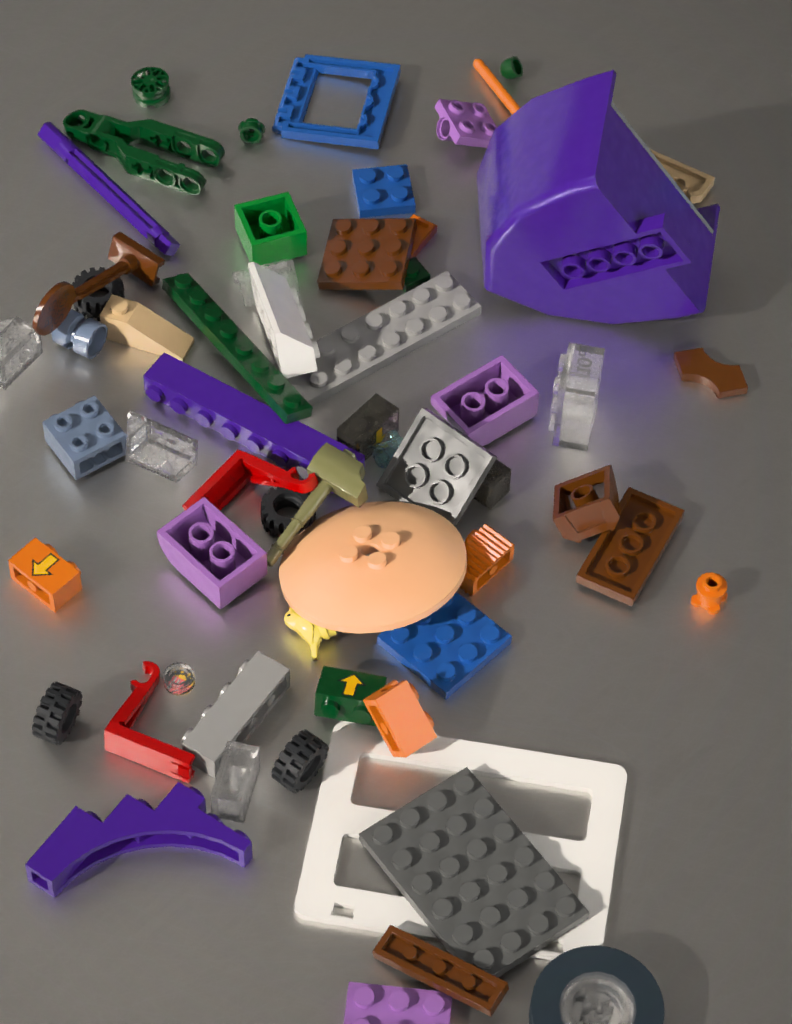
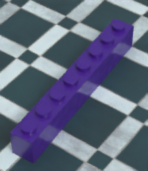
M165 352L143 375L145 394L151 400L171 407L176 413L184 414L196 420L201 426L209 427L221 433L226 439L234 440L246 446L251 452L259 453L271 459L280 467L291 469L296 466L299 476L303 479L308 478L307 467L317 451L326 442L341 451L347 449L354 453L356 460L363 463L365 469L364 454L299 421L285 424L270 406Z

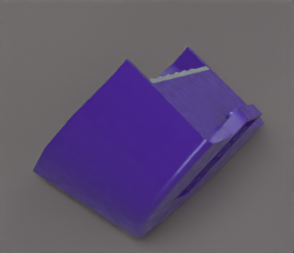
M614 70L584 78L532 98L494 130L477 172L483 283L487 291L546 315L613 325L677 319L705 311L720 206L717 203L696 209L612 102L617 75Z

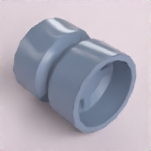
M71 309L65 320L52 332V340L67 349L73 348L74 352L88 359H93L102 350L107 338L108 329L106 325L92 318L85 319L83 314Z

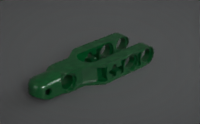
M81 109L71 112L63 120L64 132L69 138L86 143L88 147L96 152L116 158L128 174L190 195H198L204 188L207 180L201 173L185 167L183 163L176 164L161 159L159 155L132 146L143 144L208 167H216L225 155V150L219 142L153 119L125 122L107 115H98ZM181 141L187 143L191 148H188L185 145H183ZM206 150L212 151L216 157L209 154ZM163 169L168 171L171 175L165 173ZM188 178L194 180L197 184L191 182Z

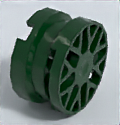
M145 67L136 71L131 77L133 97L140 106L145 108L155 106L157 108L169 101L171 97L169 76L163 69Z

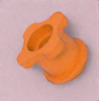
M713 572L702 574L697 579V594L691 597V604L694 607L706 609L709 614H718L721 603L726 601L728 596L726 580L721 575Z

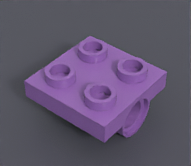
M438 100L434 108L440 117L436 127L437 136L440 140L453 141L455 145L488 147L497 126L484 104L458 100Z

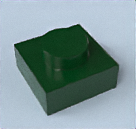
M416 257L411 258L409 261L403 287L405 293L429 281L431 277Z

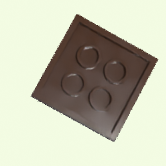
M333 219L317 280L319 290H403L417 230L416 219Z

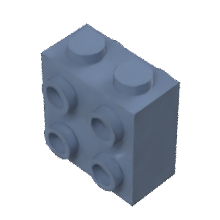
M95 395L86 400L79 401L69 409L59 414H54L42 422L45 441L75 480L128 454L125 432Z

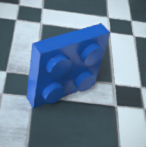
M407 164L352 170V181L360 218L415 213L416 204Z

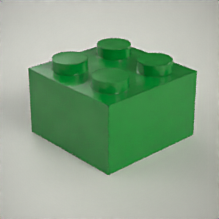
M289 191L234 205L235 229L250 262L265 266L307 255V231Z

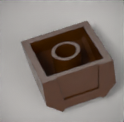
M607 465L555 485L553 521L564 539L580 543L583 539L607 530L614 531L620 518V506L612 465Z

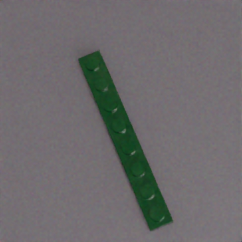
M189 273L163 279L162 289L285 424L311 417L313 407Z

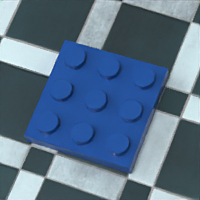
M458 592L445 605L428 617L405 627L381 632L377 636L378 645L445 700L509 646L512 641V636Z

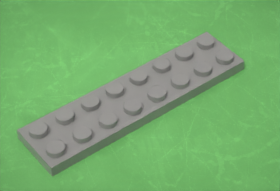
M445 271L317 340L320 358H316L317 371L287 378V380L311 406H314L481 314L482 306L448 271ZM274 363L273 365L279 370L277 363Z

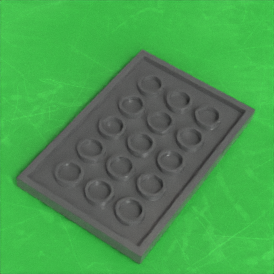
M468 767L359 833V841L451 955L496 977L505 974L589 918V911Z

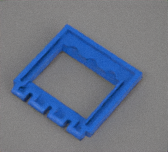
M305 54L304 58H295L280 101L278 113L272 126V131L281 134V137L285 139L379 149L400 78V65ZM319 73L372 79L357 129L303 123Z

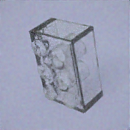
M569 342L567 354L561 353L558 371L562 373L555 377L552 394L556 396H553L551 418L548 432L554 433L552 445L588 451L598 407L605 348Z

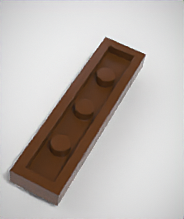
M391 924L372 951L375 959L492 1017L509 990L508 982Z

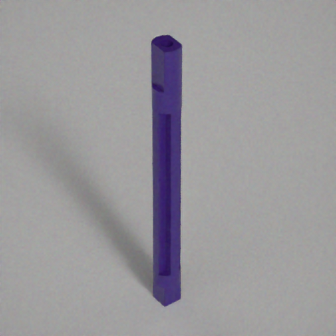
M44 123L38 133V137L164 255L174 256L181 244L53 123Z

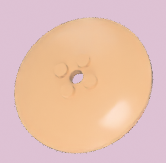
M366 502L360 508L351 505L330 512L318 518L310 527L297 534L285 549L281 558L279 580L282 593L289 606L302 618L317 626L344 633L384 632L418 622L445 605L454 596L463 582L467 569V552L464 540L457 528L449 520L433 510L404 502Z

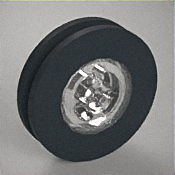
M599 945L574 948L553 959L536 980L529 1008V1024H578L572 1012L573 1005L578 1001L583 1003L579 1021L584 1020L583 1024H610L614 1009L613 1006L609 1007L610 1001L614 1003L620 1013L621 1021L619 1024H663L665 1014L663 996L651 972L633 956L615 948Z

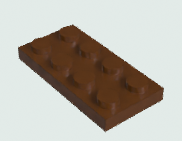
M628 487L619 502L620 518L614 531L607 530L600 534L576 575V583L633 606L682 521L685 510Z

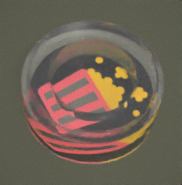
M176 662L167 666L163 672L164 688L173 695L189 693L195 686V672L193 668L183 662Z

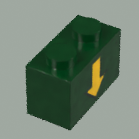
M323 666L315 692L314 715L377 727L363 699L384 687L387 683V677Z

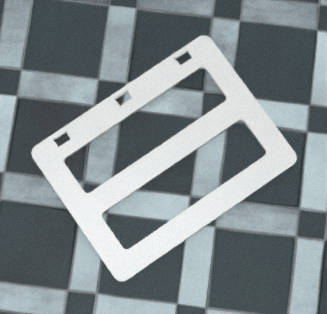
M342 721L335 725L295 899V912L298 917L308 921L385 933L391 924L419 939L440 942L405 897L342 887L334 883L342 841L348 837L359 839L360 832L394 812L392 810L355 805L351 802L359 761L363 757H370L457 772L468 767L476 775L591 794L592 803L585 840L576 841L522 832L554 871L575 874L579 877L580 883L577 898L589 911V918L552 942L563 944L562 952L541 949L530 956V958L552 961L562 953L574 948L590 945L603 946L627 782V772L622 766L437 736V738L408 757H393L377 727ZM334 907L354 909L353 918L334 915Z

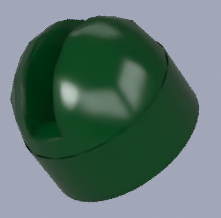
M518 57L507 58L501 63L500 73L504 78L512 80L523 75V67Z

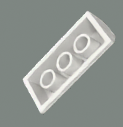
M255 262L248 263L256 309L279 371L286 379L317 371L316 358H320L319 348L316 340L311 341L313 340V335L309 322L304 323L306 318L302 305L297 306L299 300L295 287H289L286 277Z

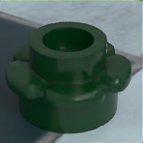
M254 118L241 121L238 126L241 139L248 144L258 143L266 130L264 124Z

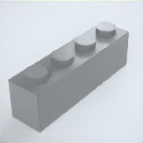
M259 651L256 652L251 660H245L232 683L227 682L224 685L214 705H208L205 708L200 722L194 729L190 728L184 734L181 741L183 750L195 754V760L191 765L216 779L290 687V669Z

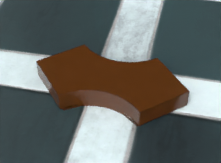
M703 347L674 352L673 359L683 382L703 384L710 388L719 399L747 394L748 386L740 365H725L716 362L705 353Z

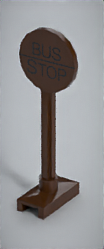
M122 232L113 235L107 257L115 265L76 288L66 281L57 283L42 298L35 311L32 324L34 331L43 336L52 333L65 320L74 303L84 299L123 274L128 275L131 273L151 287L157 285L160 281V278L157 277L158 269L164 265L165 260Z

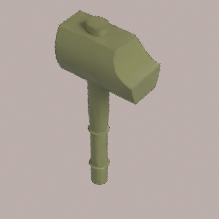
M327 442L317 451L307 467L308 476L311 473H315L319 483L300 506L294 518H291V522L280 537L271 545L270 550L267 552V566L273 567L330 492L335 493L358 508L367 501L366 484L363 482L365 476L364 464L356 460L354 453L347 449L341 451Z

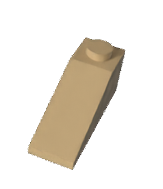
M111 295L100 314V323L106 325L108 329L106 339L159 356L165 352L184 362L194 343V337L136 301Z

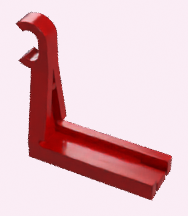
M237 450L182 507L186 510L205 497L221 511L249 481L254 484L285 488L302 494L313 491L319 481L315 473L309 474L305 480H299L296 466L286 471L252 454Z
M143 661V671L145 674H150L151 677L145 683H140L137 680L130 681L131 695L104 729L105 750L189 784L195 775V770H192L191 765L195 760V754L132 730L142 709L160 681L158 665L150 661Z

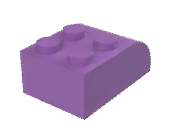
M503 355L431 396V405L449 424L481 446L491 443L536 416L539 401V392Z
M205 497L157 530L158 542L171 564L220 610L267 575V552Z

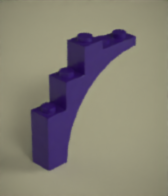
M178 782L155 810L147 801L140 798L137 800L127 794L103 823L94 812H85L75 806L27 861L25 868L28 881L55 898L75 878L93 866L120 854L159 847L198 849L222 856L245 868L253 858L252 841L244 832L237 829L232 830L224 825L222 820L215 814H206V800L203 794L194 787L190 786L188 788Z

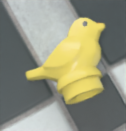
M291 607L284 616L285 624L290 629L296 631L309 644L313 661L319 659V646L322 640H329L331 636L338 634L337 631L329 630L307 621Z

